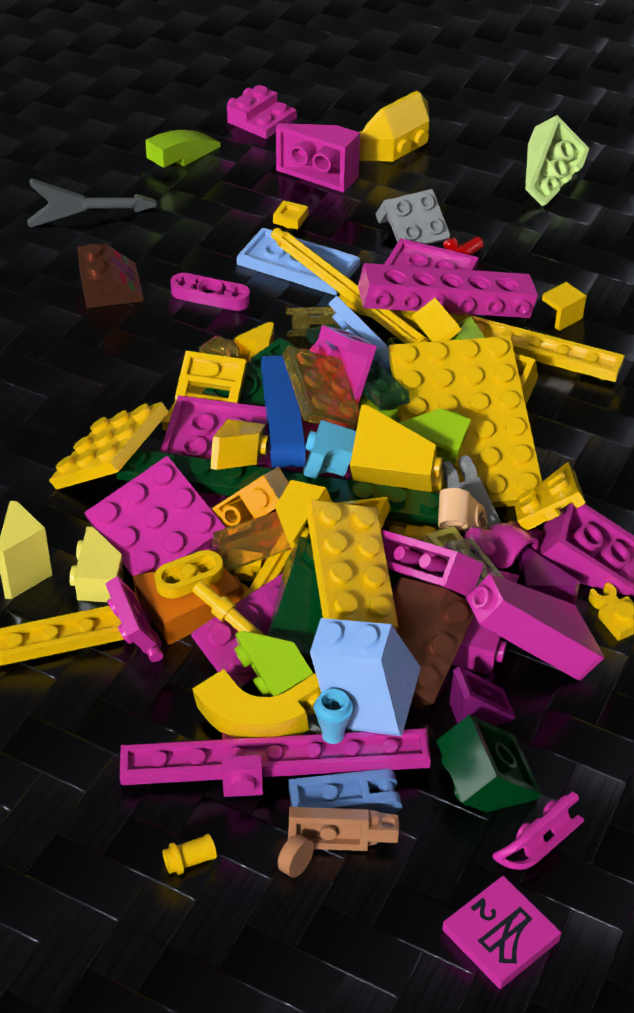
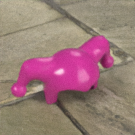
M509 521L507 523L495 524L488 529L471 527L465 532L464 540L472 549L477 550L478 558L485 567L497 570L498 567L502 569L508 568L513 565L515 559L519 560L520 552L525 546L537 553L542 532L536 528L525 531L518 522Z

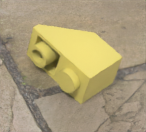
M87 527L84 540H79L77 543L76 557L78 563L71 567L70 585L75 586L77 600L107 602L111 597L105 583L116 576L124 581L122 554L94 527Z

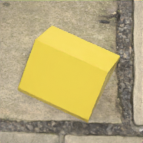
M10 501L0 535V575L6 599H13L52 576L45 527L17 501Z

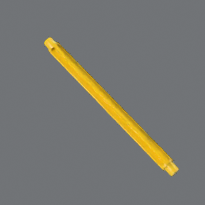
M275 228L272 231L271 238L277 242L279 247L405 344L429 342L425 336L391 310L363 308L357 284L287 231L284 232L280 228Z

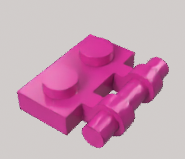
M116 576L105 583L111 597L107 600L109 607L122 623L118 626L122 637L127 643L131 644L134 642L139 646L143 653L148 654L151 662L160 661L163 658L161 650L162 641L158 633L150 625L152 618L149 611L138 601L135 592Z

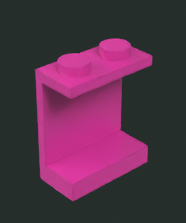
M322 325L319 337L337 346L341 356L329 374L324 394L302 390L301 393L305 399L310 401V407L324 411L323 415L354 418L377 346L348 331Z

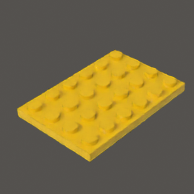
M511 336L389 345L388 356L400 422L439 408L458 412L464 417L471 419L466 439L454 466L459 476V483L465 482V479L460 471L458 460L465 455L469 456L475 465L477 477H480L494 508L515 506L514 504L518 501L517 498L523 492L535 488L542 482ZM443 478L442 490H443V489H448V487H447V485H446V483H445V481H444V478Z

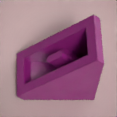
M525 546L520 552L517 570L519 584L576 605L580 581Z
M460 666L453 671L449 703L457 724L469 714L492 725L508 723L516 718L504 689Z

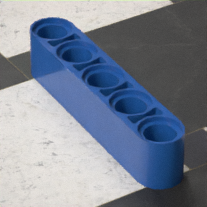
M293 355L261 356L262 382L267 429L270 437L269 448L272 469L278 466L279 468L305 467V443Z

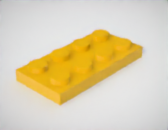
M310 500L306 507L323 618L391 624L397 630L399 625L376 507Z

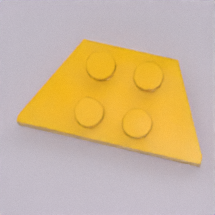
M567 462L538 486L523 492L517 498L518 501L514 505L518 523L523 530L528 531L543 522L560 516L561 512L559 510L571 502L578 508L585 504L586 501L575 471Z

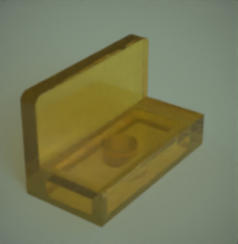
M277 511L213 532L212 549L222 557L227 570H233L291 549Z

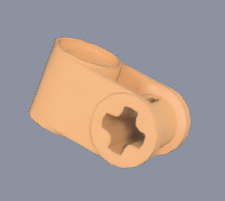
M448 488L440 491L438 526L441 529L455 527L459 533H465L471 527L487 529V514L484 506L479 504L467 490Z

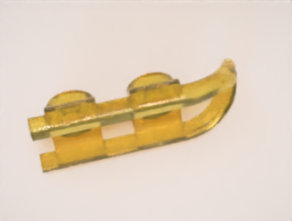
M331 307L286 308V314L292 315V330H287V336L319 335L321 330H310V324H321V327L325 325L339 329L338 324L332 318L335 312ZM351 309L360 318V313ZM309 314H321V315H320V316H310Z

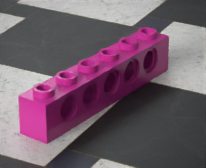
M364 263L358 284L363 308L418 311L432 299L436 298L448 313L530 318L538 296L530 274Z

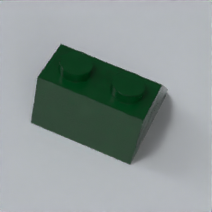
M469 714L436 740L442 753L441 762L450 773L454 782V793L465 806L489 812L534 801L543 796L514 734Z

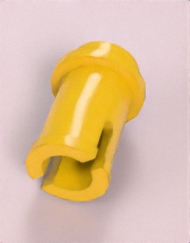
M209 834L177 846L174 842L170 843L169 848L162 851L166 868L170 874L177 872L178 875L183 874L185 868L217 858L216 848Z

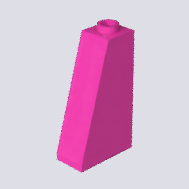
M489 574L466 597L481 626L577 680H582L605 658L574 604L493 574Z

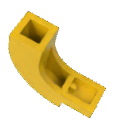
M224 669L192 689L197 708L217 730L234 739L302 735L309 731L307 715L315 713L314 703L321 694L316 673L285 693L273 697H257L241 690Z

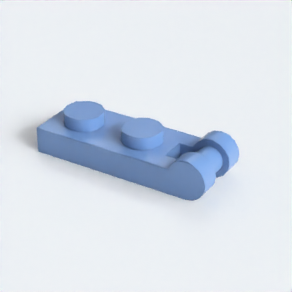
M391 769L289 779L291 807L368 809L369 811L374 810L388 814H394L402 808L400 795L394 789L397 786L396 775ZM369 789H376L379 793H370Z

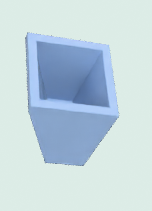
M321 618L310 654L321 693L328 689H339L347 694L353 704V710L346 730L402 736L421 667L391 624Z

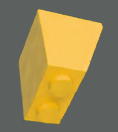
M361 405L350 461L353 481L433 493L436 490L441 491L444 471H441L442 457H437L436 444L372 407Z

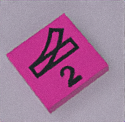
M504 876L443 922L442 929L499 989H502L557 944L561 937V932Z

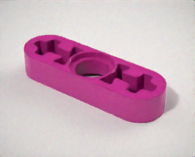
M179 273L171 278V294L177 299L234 311L244 310L250 305V290L243 284L189 273ZM209 290L217 291L214 293H205V291Z

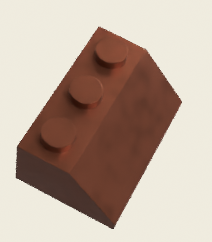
M402 577L399 579L393 592L399 625L396 632L421 667L411 706L420 708L434 703L474 613L468 601L452 591Z

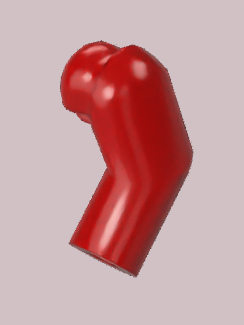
M474 237L465 244L458 245L456 238H449L443 242V246L447 250L473 255L484 247V243L481 238Z

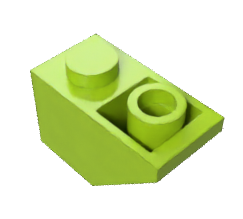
M242 630L235 634L238 646L234 648V651L244 667L251 665L258 677L253 679V682L262 697H273L285 693L313 675L312 670L294 642Z

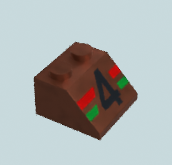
M89 244L77 247L80 276L87 308L144 301L136 264L107 244Z

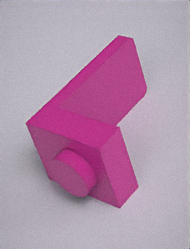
M222 733V739H234ZM261 755L222 757L224 797L263 795Z

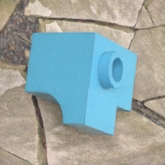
M321 420L317 432L310 430L305 445V450H308L309 453L303 471L304 476L316 479L318 475L326 472L345 476L351 461L356 431Z

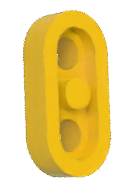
M202 550L163 564L154 574L156 590L163 597L178 598L192 593L193 587L200 580L211 586L219 582L223 577V560L214 551Z

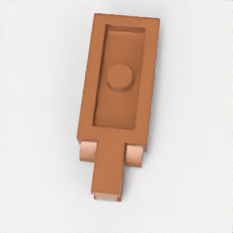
M289 807L288 840L292 836L299 834L312 841L314 849L367 851L368 846L376 845L377 842L398 843V815L381 813L374 810L369 811L368 809Z

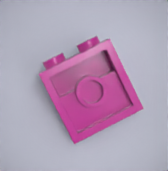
M257 85L252 89L246 88L242 96L237 99L231 98L227 103L228 123L265 139L276 133V125L278 123L289 124L297 118V110L287 106L285 103L277 102V92L269 90L265 86Z

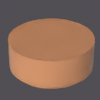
M299 834L292 836L285 843L279 854V870L292 878L298 877L306 869L314 851L313 842Z

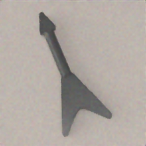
M30 179L31 187L48 201V204L29 218L27 222L29 227H34L82 212L86 209L134 208L135 212L155 207L157 204L154 199L136 194L134 198H86L84 195L36 179Z

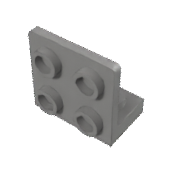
M433 189L384 200L375 214L379 224L384 222L391 224L397 243L402 238L429 245L445 241L450 237Z

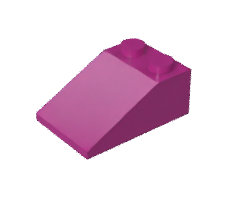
M278 123L276 125V171L343 193L356 181L359 175L360 132L337 125Z
M571 502L559 510L561 512L560 516L545 522L537 554L579 580L580 584L604 589L605 583L609 582L616 588L617 593L634 597V535L586 504L576 508Z

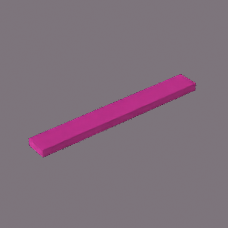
M426 728L404 729L402 736L369 732H347L344 739L337 744L325 742L322 734L121 745L120 782L121 785L222 780V757L261 755L262 777L347 773L378 769L430 768L431 759Z

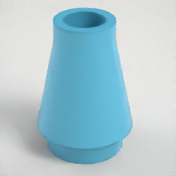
M339 689L323 691L314 703V711L322 731V738L329 744H337L344 739L345 730L353 710L351 700L345 692Z

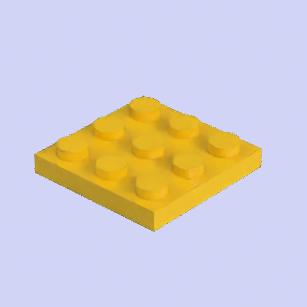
M162 402L150 406L143 404L128 413L126 410L121 411L110 419L106 417L100 418L90 427L91 433L80 439L73 446L75 451L56 465L57 471L49 481L57 490L119 472L169 411Z

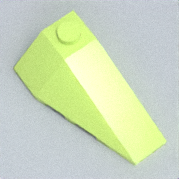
M558 115L535 126L528 143L525 190L542 206L546 205L560 191L562 185L568 182L572 175L583 167L589 151L586 144Z

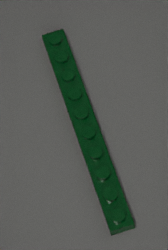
M137 449L116 475L119 480L131 481L168 456L196 491L232 496L273 469L242 466L216 470L210 469L211 460ZM281 470L288 482L294 480L326 487L332 502L388 497L391 509L386 520L440 528L438 526L439 493L318 476L316 479L304 476V473Z

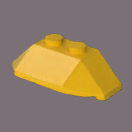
M414 91L381 108L374 115L364 130L360 132L359 161L393 162L428 143V101L420 92Z

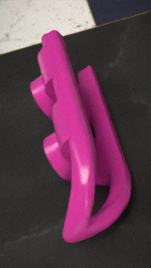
M572 791L567 796L563 795L557 801L552 800L548 802L544 808L543 817L537 818L531 824H523L518 830L516 840L493 853V859L507 868L516 870L527 869L537 864L584 822L583 817L579 815L571 819L568 809L579 800V796ZM551 829L554 836L546 842L543 835ZM524 848L525 855L528 857V859L522 861L506 859L507 856Z

